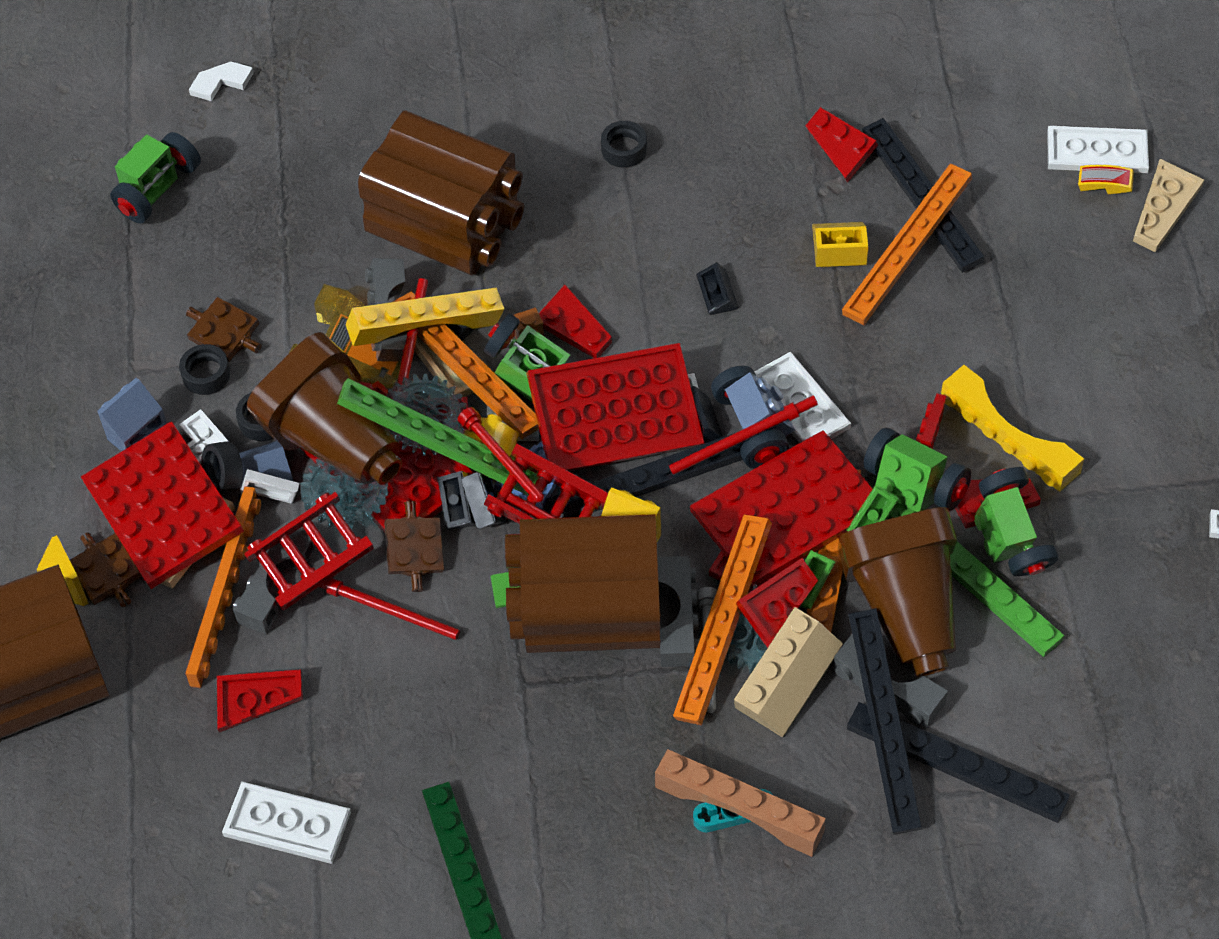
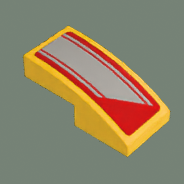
M1113 165L1080 166L1078 186L1080 191L1105 188L1107 194L1132 192L1134 171L1130 168Z

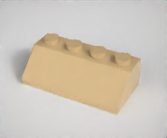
M795 607L735 697V708L779 736L784 737L834 660V656L843 646V643L819 621Z

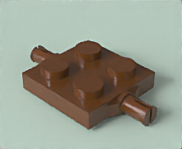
M218 297L203 313L193 307H189V310H187L186 316L197 321L187 336L190 341L197 345L211 344L219 347L226 354L229 362L243 348H247L255 354L260 351L262 345L251 339L252 333L260 324L256 317Z
M410 501L404 502L406 517L402 519H386L384 522L388 574L411 576L412 592H422V576L428 573H442L444 570L440 519L417 517L416 502L411 501L410 503Z
M85 533L89 542H87L82 534L80 540L86 549L70 559V562L92 602L96 605L106 598L115 596L120 606L126 607L122 597L128 605L131 603V599L126 594L125 589L142 577L116 533L98 543L94 541L91 533Z

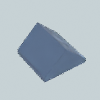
M277 441L239 453L243 467L242 483L247 469L293 481L284 449ZM241 483V485H240V487H239L240 492H241V495H242V493H243V491L241 490L242 483Z

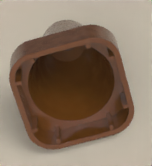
M322 332L314 333L301 341L254 388L249 396L247 409L261 427L285 450L291 451L300 447L363 484L376 481L379 485H385L394 479L402 468L403 462L398 457L401 450L400 443L390 429L337 404L343 384L347 378L360 384L361 375L348 355L327 335Z
M946 507L927 509L850 530L839 537L837 548L846 581H857L871 609H877L880 626L901 665H914L917 677L928 676L949 669L946 655L956 651L950 555L957 544V537L949 510Z

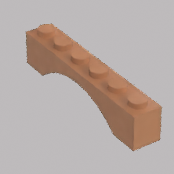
M667 749L655 771V788L680 799L706 802L732 811L759 825L786 846L813 857L824 834L826 818Z

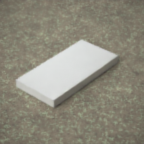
M1048 126V169L1080 171V166L1113 165L1133 169L1134 173L1148 174L1147 130Z
M791 352L755 371L757 377H763L769 385L778 387L783 395L781 401L784 406L792 402L796 404L808 397L815 396L818 405L800 413V417L791 421L795 428L791 433L799 443L822 430L825 431L830 439H833L851 428V422Z
M241 782L222 834L224 837L332 864L351 811L350 808Z

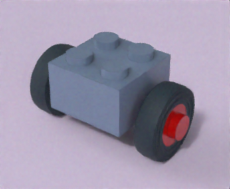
M749 366L731 367L721 372L711 384L714 398L720 404H732L743 429L784 410V405L781 401L783 395L778 387L775 385L772 387L763 377H757L754 370ZM788 419L747 439L740 449L744 463L749 468L755 469L787 451L789 445L786 436L795 430L792 422Z

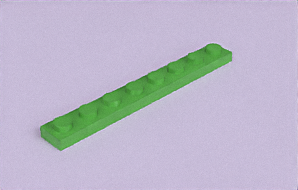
M349 378L344 382L337 404L502 484L505 483L510 474L509 471L485 444ZM528 469L523 471L535 484L537 474ZM517 482L514 489L528 496L529 494Z
M896 503L887 519L915 513V511L900 503ZM957 542L950 558L951 574L959 583L1043 657L1063 641L1064 635Z

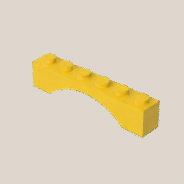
M497 288L355 307L352 308L345 325L352 345L359 346L378 343L398 333L428 325L458 324L472 329L494 326L498 323L504 311V306Z
M961 366L942 383L941 394L947 396L945 402L947 406L953 407L962 414L966 421L975 424L986 437L995 440L1006 453L1014 455L1022 462L1025 468L1034 471L1048 486H1053L1060 492L1081 473L1084 458L1063 442L1035 438L1009 424L990 402L984 380L967 366Z

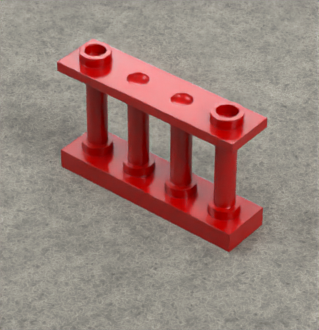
M516 443L510 457L522 471H527L528 469L537 474L536 477L538 479L535 486L541 492L551 482L561 487V493L550 512L551 515L560 518L569 499L575 495L582 498L585 503L579 517H591L594 510H598V508L603 510L608 496L606 491ZM509 474L497 497L495 498L488 494L484 505L488 507L487 510L497 517L503 515L520 524V519H534L526 512L519 511L506 504L509 494L512 493L517 483L516 479ZM528 495L526 501L536 505L537 502Z
M329 492L323 494L315 501V506L265 540L258 539L247 547L248 551L244 553L249 562L257 558L279 589V596L275 599L283 611L374 550L373 544L367 536L362 539L355 536L334 506L340 502L336 492L331 495ZM323 512L327 513L348 543L346 545L347 549L340 554L332 551L312 522L313 519ZM301 527L304 528L325 558L323 561L325 564L317 570L309 566L289 537ZM279 542L302 574V580L295 585L287 583L266 552Z

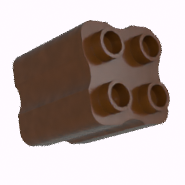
M404 110L390 128L384 142L373 152L359 175L358 188L360 198L364 202L363 223L365 231L471 276L477 273L481 265L491 267L496 261L501 248V240L498 237L505 229L514 231L520 224L524 214L525 205L517 200V194L523 180V173L516 170L515 154Z
M655 514L520 519V534L505 535L506 568H508L510 586V588H506L507 622H509L510 639H525L527 653L660 648Z
M59 564L1 585L0 739L109 697V692L84 625Z

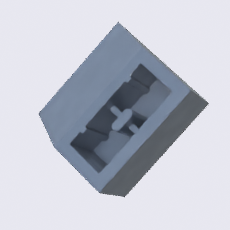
M137 378L123 386L118 394L111 400L106 401L97 411L107 440L121 451L167 424L163 409Z

